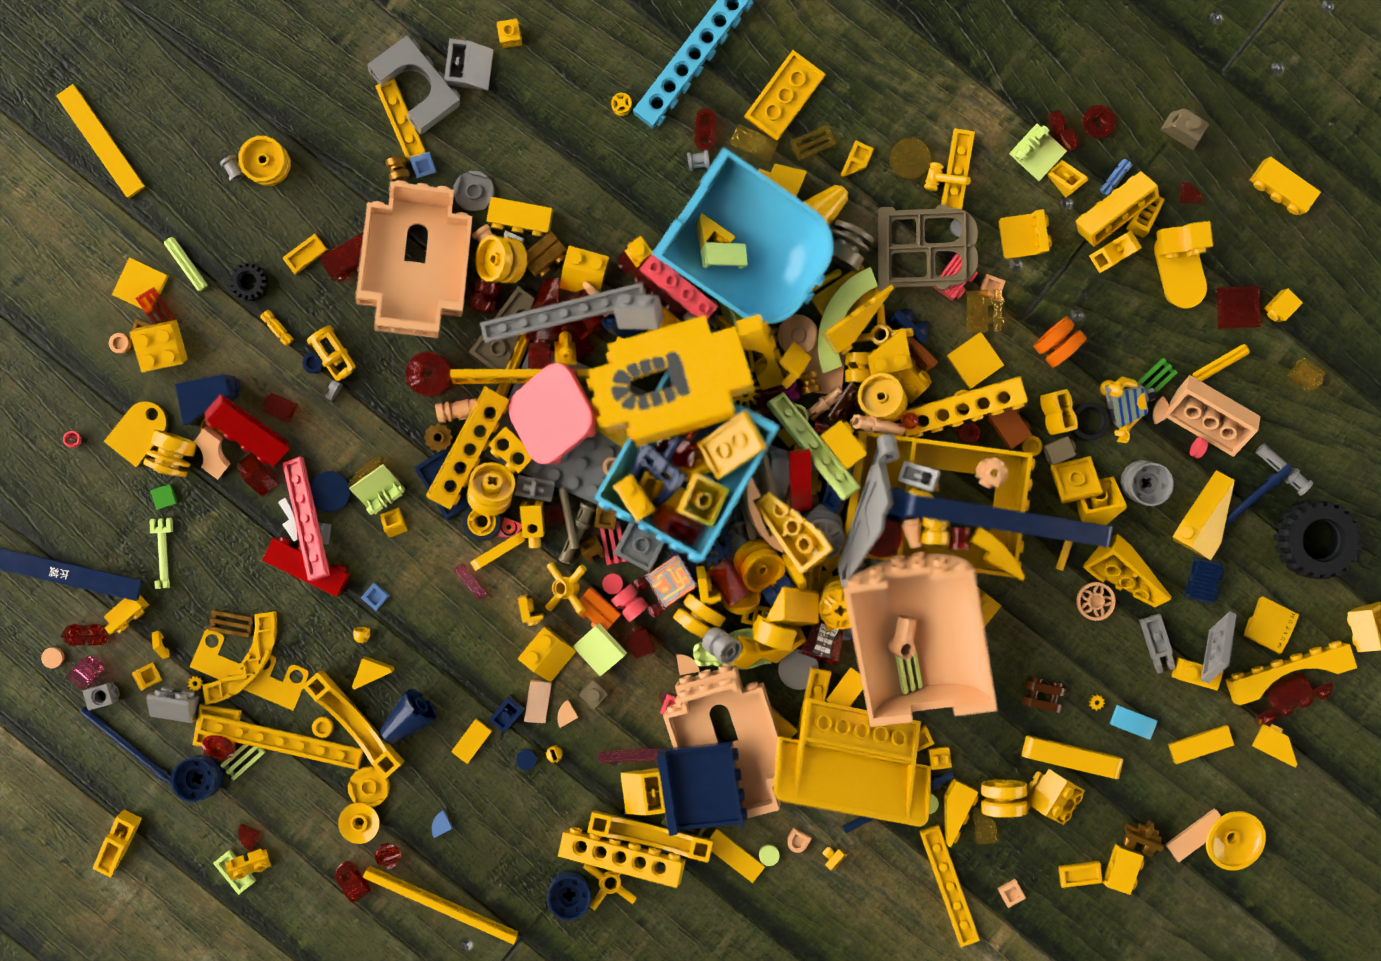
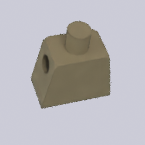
M1180 109L1170 113L1160 130L1191 150H1194L1208 128L1209 123L1187 109Z

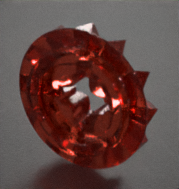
M1103 105L1092 106L1085 112L1082 119L1083 129L1088 133V136L1095 137L1096 139L1108 136L1113 131L1116 122L1113 112ZM1099 116L1100 121L1105 124H1101L1097 130L1096 123L1091 121L1096 120Z
M219 735L205 737L201 745L204 754L210 755V758H216L217 761L220 759L227 761L228 758H232L235 752L234 744L229 739Z

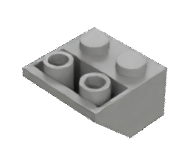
M449 38L444 81L448 86L488 91L494 50L471 41Z
M161 687V689L147 695L150 717L188 723L197 720L200 695H194V691L182 690V692H175L174 688Z

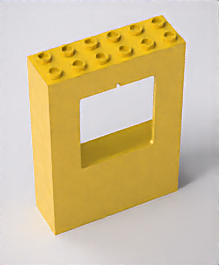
M866 431L854 432L855 439L860 438L866 445L865 451L867 454L853 464L852 477L861 488L846 499L843 514L844 545L877 448V439L885 434L869 433ZM894 435L899 458L886 464L890 488H901L905 492L914 488V486L898 481L904 461L932 469L976 474L975 470L981 460H992L995 457L1004 462L1003 467L1008 469L1005 473L1008 476L1002 486L995 487L993 507L1028 512L1030 501L1027 499L1028 491H1031L1032 488L1030 472L1035 467V458H1033L1032 453ZM992 469L990 475L994 477L997 471ZM885 519L884 530L865 557L886 561L895 555L910 556L915 552L943 554L966 560L972 565L975 573L1015 578L983 560L982 558L986 551L974 544L949 541V544L922 543L920 547L910 548L901 526L902 523ZM990 528L989 533L1006 547L1021 568L1019 554L1024 549V541H1021L1022 533Z

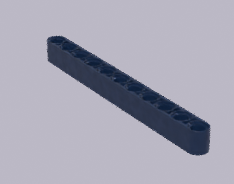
M907 494L904 515L1104 547H1111L1114 528L915 494Z

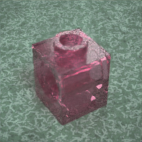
M86 656L81 658L66 677L80 690L90 687L103 672L104 668L97 658Z

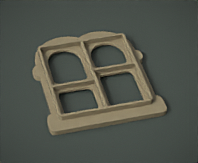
M943 204L938 205L936 209L895 210L893 207H880L878 209L879 291H883L891 284L894 287L891 292L895 291L896 288L937 286L939 290H947L949 286L960 285L968 281L974 275L978 266V253L974 247L978 238V228L973 217L964 210L948 208L947 205ZM933 218H954L961 224L962 233L954 242L926 243L925 221ZM894 220H915L916 242L914 244L894 245L892 243V222ZM951 251L959 254L962 259L960 271L952 276H937L935 273V255L937 252ZM915 252L927 254V275L925 277L894 278L892 276L893 254Z

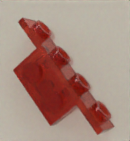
M1300 673L1267 688L1264 693L1273 708L1257 715L1255 723L1257 726L1260 724H1270L1280 715L1287 716L1291 714L1295 708L1300 706L1305 708L1317 698H1327L1331 695L1334 686L1333 682L1331 681L1313 690L1303 673Z

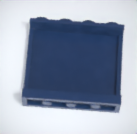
M733 741L659 749L657 760L669 836L677 835L679 830L735 824H739L740 828L744 827L745 821L748 820L747 809L743 808L742 801L745 800L744 789L740 788L739 781L742 780L741 769L737 768L736 760H739L738 748H734Z

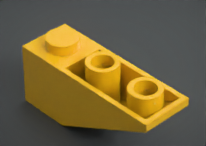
M957 779L951 780L944 794L945 843L949 847L958 841L960 837L959 830L962 824L965 825L970 816L968 812L971 806L974 807L979 798L977 795L978 791L975 788Z

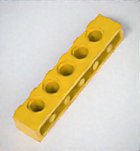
M1021 376L909 408L900 419L904 425L903 427H905V436L918 438L923 436V432L928 430L935 433L944 430L943 426L949 424L952 427L964 424L963 420L971 418L972 421L983 419V415L991 413L993 416L1003 413L1004 409L1012 407V410L1022 408L1028 399ZM1000 392H1008L1010 400L1007 402L1000 401L998 398ZM980 398H987L990 401V405L987 408L980 407L978 404ZM961 403L967 404L970 409L969 412L966 414L960 413L958 405ZM941 409L947 410L949 418L945 420L939 418L938 411ZM926 415L929 418V424L921 425L918 417Z
M484 386L426 494L428 499L448 509H451L453 505H457L461 497L459 493L462 487L465 488L469 483L471 470L475 469L480 462L479 455L482 451H486L490 443L488 439L491 433H495L500 425V422H498L502 414L505 415L509 409L508 398ZM487 407L494 408V414L491 417H485L484 415ZM478 425L484 426V432L481 435L474 434V429ZM467 444H474L475 448L472 453L464 452ZM464 462V469L460 472L455 471V464ZM447 481H455V486L452 489H445L444 486Z
M570 827V829L563 832L558 857L675 888L681 884L686 861L679 854L669 853L667 855L661 853V850L656 848H649V850L641 848V845L637 843H621L619 839L602 838V836L583 833L582 829ZM580 841H584L586 843L587 850H583L580 848ZM599 846H603L606 849V855L600 854ZM619 851H622L626 854L625 861L619 858ZM639 856L646 860V866L639 864ZM663 862L666 865V871H661L657 863Z

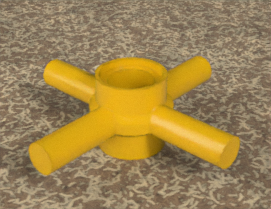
M884 304L877 310V326L871 330V333L860 334L853 343L873 341L875 345L880 347L885 340H889L898 333V330H892L886 325ZM913 328L905 329L907 337L913 336ZM886 331V337L880 341L878 338L879 333Z
M549 563L547 568L555 578V581L552 585L554 596L546 604V609L552 611L562 599H569L578 614L584 613L585 608L577 598L580 590L578 580L587 571V568L584 565H580L570 577H563L555 563Z
M624 855L621 860L625 861L626 855ZM588 864L583 866L586 871L599 879L600 890L589 906L594 911L607 894L615 892L631 904L636 901L637 897L621 886V879L619 877L621 873L615 871L603 873L595 866ZM609 877L615 879V884L611 888L605 886V881Z

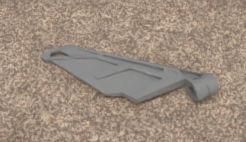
M885 434L877 439V448L842 551L838 570L841 585L844 588L884 530L885 515L893 505L886 464L899 458L896 438L892 434Z

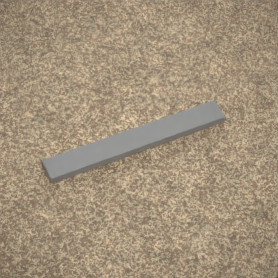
M643 283L480 322L484 342L486 344L614 312L613 308L619 296H644Z

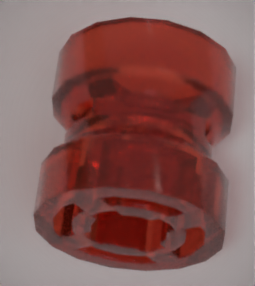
M964 423L958 427L956 432L957 438L963 443H973L980 437V429L974 423Z
M949 528V534L952 538L949 542V549L970 550L968 537L970 536L971 528Z

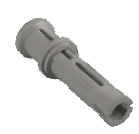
M1265 443L1259 446L1255 452L1277 472L1287 465ZM1292 468L1293 471L1284 477L1283 480L1286 484L1290 483L1301 496L1311 488L1313 482L1303 477L1298 468Z

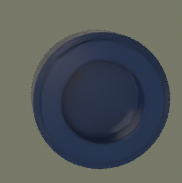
M308 353L303 358V368L309 373L316 374L324 368L322 365L323 361L317 353Z
M531 749L521 750L516 757V763L522 770L532 769L537 762V755Z

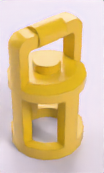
M331 325L318 330L307 339L308 344L314 347L322 359V365L328 368L336 381L345 379L355 369L356 366L348 355L349 351L342 346L334 334V329ZM325 338H328L336 350L329 355L320 343ZM345 361L347 367L338 372L335 367Z

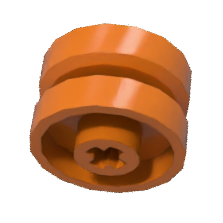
M1068 316L1056 323L1033 345V348L1039 354H1044L1052 349L1045 359L1051 368L1056 367L1069 358L1087 339L1081 330H1076L1069 334L1074 327V322Z

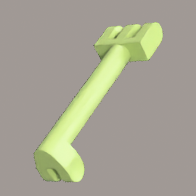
M159 518L158 527L156 526V519H150V533L158 534L160 580L155 581V589L170 588L166 533L173 532L172 518L166 519V526L164 519Z

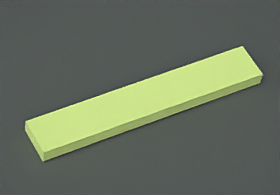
M784 392L767 402V407L801 449H810L811 462L842 500L859 491L861 487Z

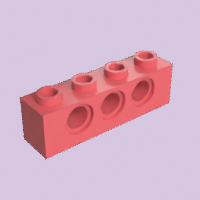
M653 254L640 268V272L695 318L705 315L708 321L718 309L717 305Z

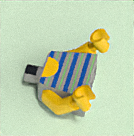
M1120 377L1114 384L1110 383L1105 386L1110 421L1119 428V430L1114 432L1115 436H1119L1117 442L1127 443L1130 439L1129 432L1141 417L1147 415V402L1156 399V392L1153 388L1145 390L1134 379Z

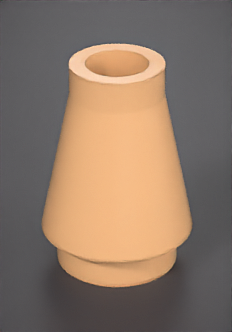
M907 516L901 526L909 542V547L922 546V521L919 520V517Z

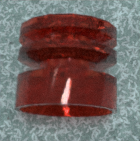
M422 352L415 355L408 362L405 370L406 381L409 387L416 393L428 397H437L444 394L451 387L450 369L452 367L444 357L432 352ZM426 369L433 372L430 375V379L424 377V374L427 373Z

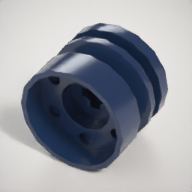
M199 755L185 759L172 772V789L184 801L196 802L215 794L222 786L224 778L223 769L220 763L211 756ZM203 774L204 778L198 780L197 777Z
M570 870L555 876L549 885L547 897L548 906L552 913L562 920H574L586 913L591 899V887L586 877L577 871ZM567 889H571V892H573L571 898L568 897V894H565Z

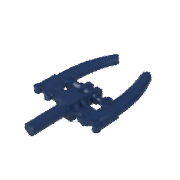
M675 435L664 453H659L657 451L658 448L651 446L649 443L642 445L630 469L629 475H634L637 480L641 468L647 466L650 476L655 475L654 479L656 481H663L665 488L651 501L655 508L665 503L687 478L686 473H681L680 467L672 465L674 460L671 457L682 442V438L678 435ZM649 457L654 461V465L650 464ZM667 472L671 478L667 479L663 473Z

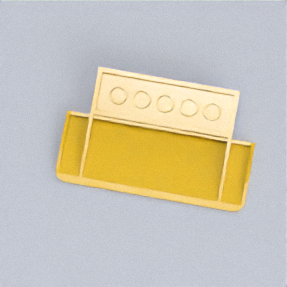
M809 698L805 699L800 739L777 737L774 778L775 796L783 802L917 827L924 826L929 818L931 766L916 763L921 721L912 720V722L871 727L868 710Z

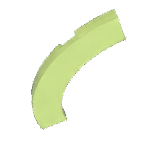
M871 267L857 273L846 281L833 295L823 313L817 342L822 374L842 367L839 353L835 354L822 334L844 319L848 310L858 298L869 290L878 287Z

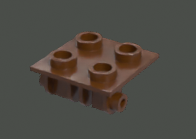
M852 381L829 412L828 419L833 423H837L840 420L843 423L846 421L849 423L852 413L856 407L860 406L858 403L859 388Z

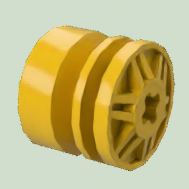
M154 430L150 443L158 447V451L147 450V454L154 457L155 460L145 458L143 464L165 475L186 477L188 471L180 468V466L190 467V463L182 458L183 456H194L197 445L194 441L161 430Z
M837 575L825 581L821 588L819 613L821 619L828 626L834 629L851 628L844 587L841 585L840 575Z

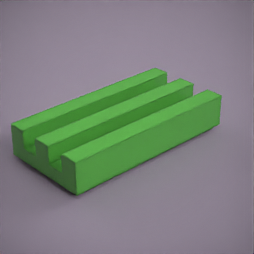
M1162 358L1137 382L1139 384L1144 383L1163 365L1165 368L1144 386L1145 390L1149 389L1168 371L1169 374L1153 388L1157 393L1178 372L1166 362L1165 358Z

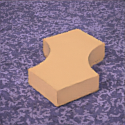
M206 425L194 440V443L203 454L201 468L218 480L231 463L222 452L221 443L224 438Z

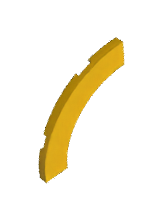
M276 611L254 614L255 631L249 652L233 672L220 680L203 684L205 705L217 703L234 696L251 684L261 673L271 656L276 640Z

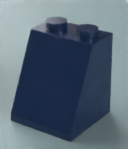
M222 374L176 383L175 388L183 425H200L203 419H205V411L220 394L230 401L238 398V391H241L239 380L235 376Z

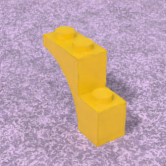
M790 625V627L796 630L797 634L791 651L762 644L753 638L739 636L736 640L741 644V653L731 664L746 670L761 658L777 664L807 640L801 627Z

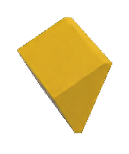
M783 587L766 621L794 626L819 623V593L817 591Z

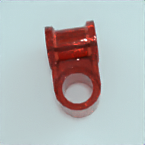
M345 861L338 866L334 874L335 880L351 903H355L371 892L369 884L362 878L353 863ZM342 871H343V872H346V871L349 872L348 875H347V874L342 875L341 873H342Z

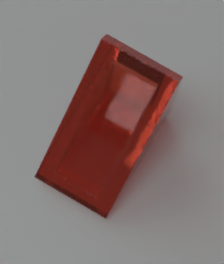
M251 452L236 464L243 481L261 497L278 485V482L254 453Z

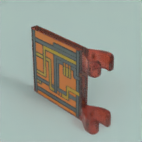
M679 553L647 575L633 581V586L638 591L644 590L650 584L659 600V603L647 609L649 615L657 618L664 610L699 588Z

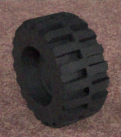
M1303 501L1299 505L1290 507V512L1284 513L1280 517L1283 521L1282 523H1277L1275 528L1279 530L1278 535L1274 534V541H1278L1275 550L1277 553H1281L1279 559L1282 563L1287 564L1286 568L1290 571L1296 572L1297 575L1302 577L1325 580L1342 575L1341 571H1348L1351 568L1350 562H1356L1358 556L1355 554L1357 551H1361L1362 545H1358V540L1362 539V534L1357 532V528L1360 526L1357 521L1351 520L1354 516L1350 511H1345V507L1329 501ZM1316 520L1325 522L1332 533L1331 547L1319 559L1311 558L1303 547V534L1306 528Z

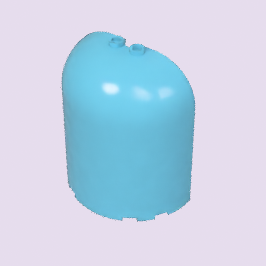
M723 147L701 180V185L678 219L674 220L652 254L742 317L748 318L761 314L764 322L767 321L768 324L777 323L793 315L803 302L808 304L814 295L811 290L815 285L820 286L826 278L823 273L827 269L833 253L832 234L828 224L819 213ZM701 213L736 236L732 243L746 244L748 264L746 267H743V269H738V266L723 265L702 267L700 247L695 229V224Z

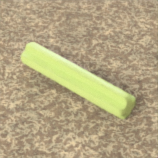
M170 237L165 240L164 245L198 291L206 289L208 284L176 239Z

